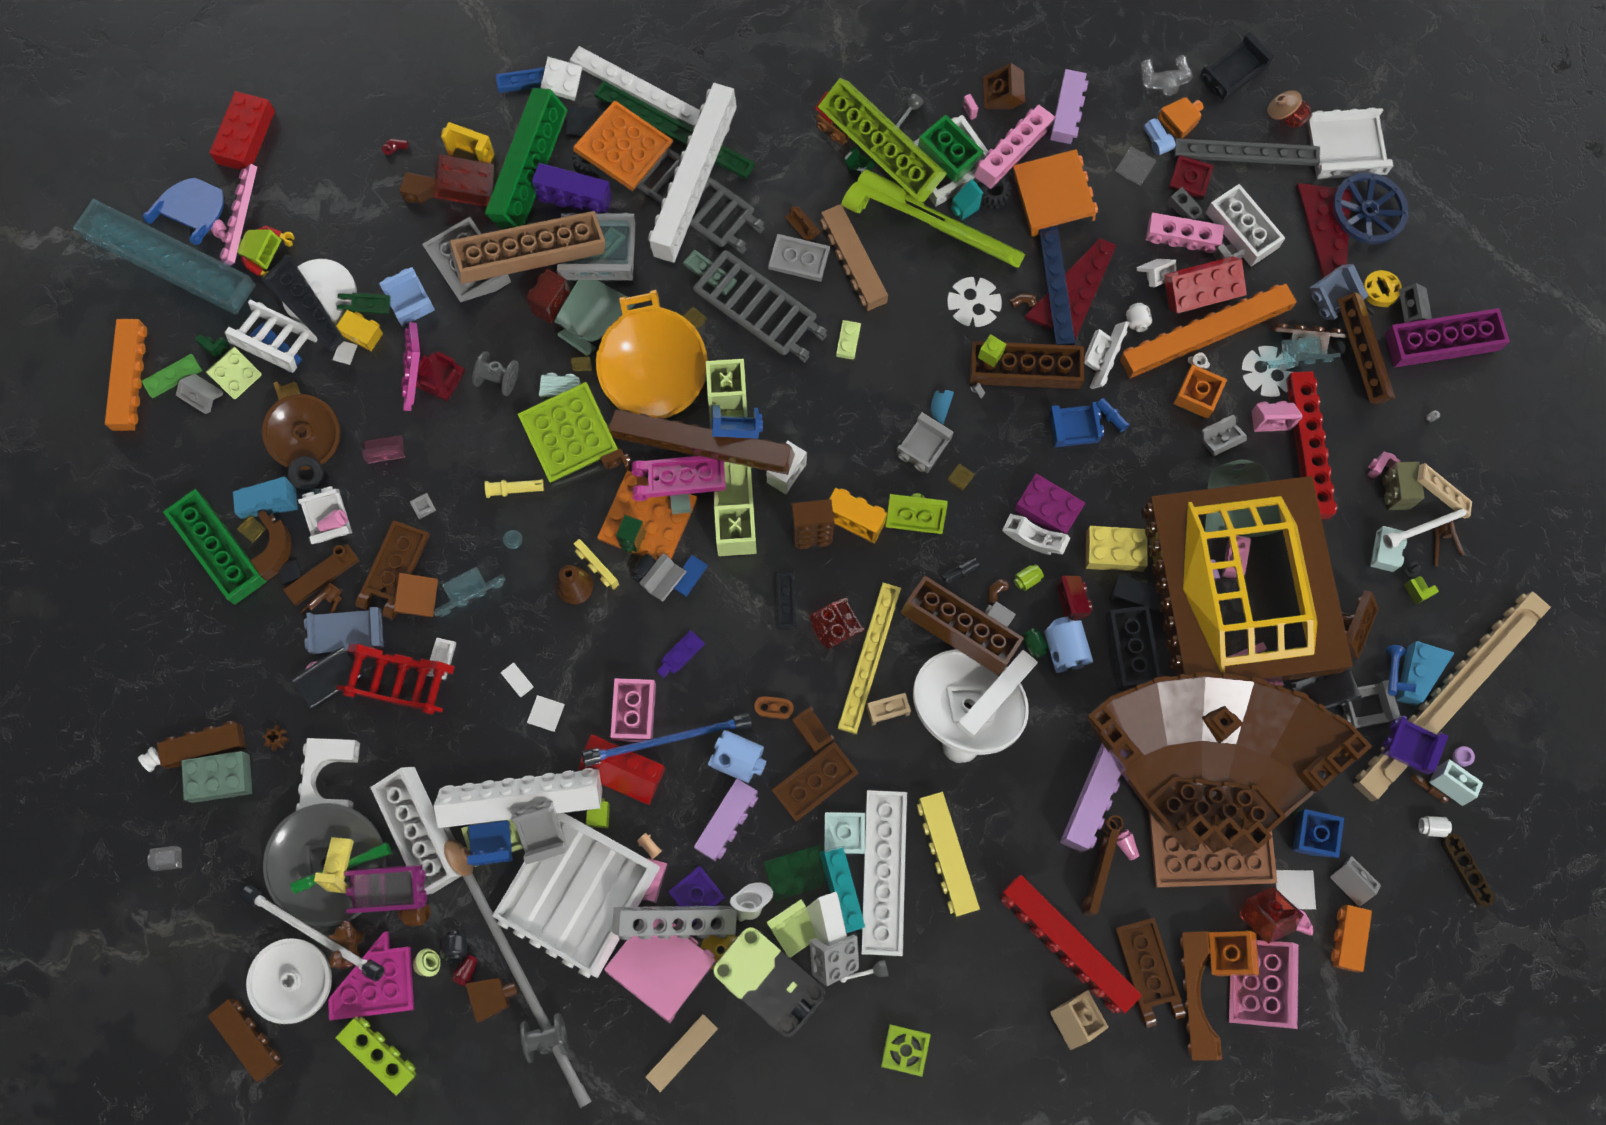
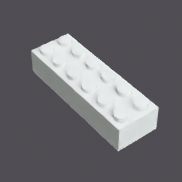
M415 767L400 768L371 786L370 788L406 866L423 864V869L426 873L424 890L427 894H432L461 877L451 868L445 857L444 844L448 841L444 829L437 826L435 810Z

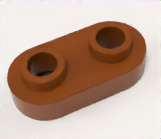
M763 696L758 698L754 705L755 712L759 716L767 718L788 719L794 711L792 702L783 698ZM763 704L768 706V709L765 711L761 709ZM786 707L788 710L786 713H782L780 708Z

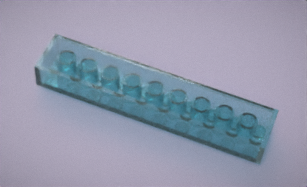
M94 198L73 227L81 238L237 315L256 286L248 275Z

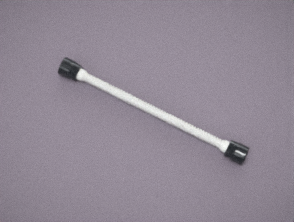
M248 885L242 890L240 898L253 907H256V905L263 907L332 951H340L343 958L358 966L362 970L361 974L370 980L377 982L382 978L385 972V968L372 959L368 961L363 960L266 900L262 895L263 892L252 885Z

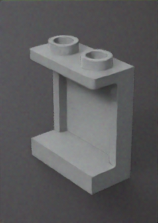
M922 412L908 436L898 446L896 454H898L901 460L914 464L917 470L928 473L952 439L953 431Z
M546 801L535 804L532 808L522 807L515 810L511 821L512 823L515 822L525 851L523 858L526 865L566 852L568 846L553 802L546 803Z

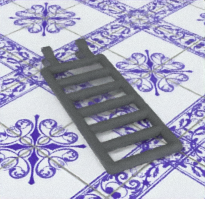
M668 148L655 166L638 184L637 188L659 204H662L664 198L658 192L674 175L676 167L680 166L681 156ZM667 156L675 160L676 162L652 188L644 184ZM709 176L703 192L709 185L716 189L717 192L692 218L690 226L718 246L723 247L728 243L743 255L747 250L745 247L746 243L733 235L745 222L761 234L765 229L763 227L764 222L752 216L754 208ZM723 195L730 199L731 202L708 228L699 223ZM737 205L743 208L745 212L722 238L713 233Z
M724 250L693 286L694 292L781 355H786L791 351L805 363L809 358L810 352L796 344L799 338L807 329L814 333L821 341L827 336V330L813 322L816 319L814 312L727 250ZM726 259L734 264L732 269L711 294L702 288ZM740 269L749 276L726 304H723L717 297ZM754 280H757L764 286L741 314H737L731 308ZM768 291H772L778 296L755 325L746 320L748 315ZM786 301L793 307L769 336L760 329L782 302ZM800 311L807 316L806 320L784 346L780 345L775 339L797 312Z

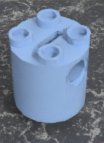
M1062 617L1054 620L1044 631L1056 673L1067 671V668L1071 667L1072 670L1083 668L1084 665L1093 663L1082 621H1074L1068 617Z
M724 730L721 738L719 737L714 748L716 751L712 754L708 765L749 783L754 773L757 775L762 774L767 761L761 758L764 746Z

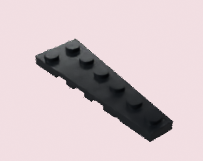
M286 255L261 279L331 352L346 340L289 255Z

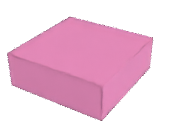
M971 94L966 95L963 101V108L969 119L972 120L977 117L978 107Z

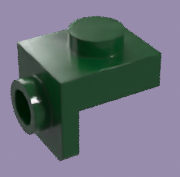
M855 147L844 158L849 172L861 175L867 169L871 171L875 166L874 159L860 155Z

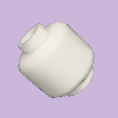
M1143 303L1131 305L1126 312L1129 327L1137 332L1147 330V327L1152 323L1150 309Z

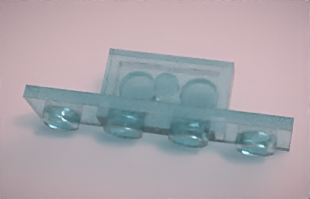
M1320 337L1281 341L1283 359L1261 363L1262 366H1268L1269 369L1280 368V364L1285 363L1287 367L1298 366V362L1303 361L1305 365L1316 364V360L1322 359V363L1333 362L1334 358L1340 357V353L1322 355Z
M476 566L443 583L442 586L450 602L435 609V616L440 615L443 617L449 614L452 608L456 606L460 608L468 604L469 599L482 597L486 594V590L490 588L494 590L501 587L506 580L504 575L502 574L486 583Z

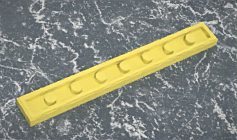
M882 583L839 722L838 729L857 734L900 594V587Z

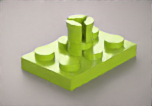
M919 493L911 496L890 494L886 527L942 534L947 501L927 499L924 496L921 497Z

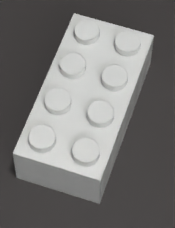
M1240 184L1211 202L1206 211V214L1215 224L1224 225L1223 234L1237 251L1245 250L1243 258L1251 267L1277 250L1285 239Z

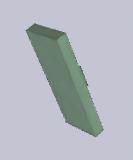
M566 329L558 333L560 338L585 355H589L596 349L588 341L576 337Z

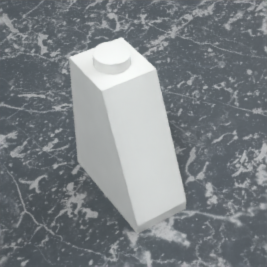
M837 892L819 897L805 908L817 939L829 947L847 938Z

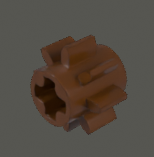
M277 725L272 730L267 728L268 732L262 736L266 740L264 746H271L273 751H276L277 747L284 749L285 742L289 741L285 737L287 731L284 729L280 731V727Z

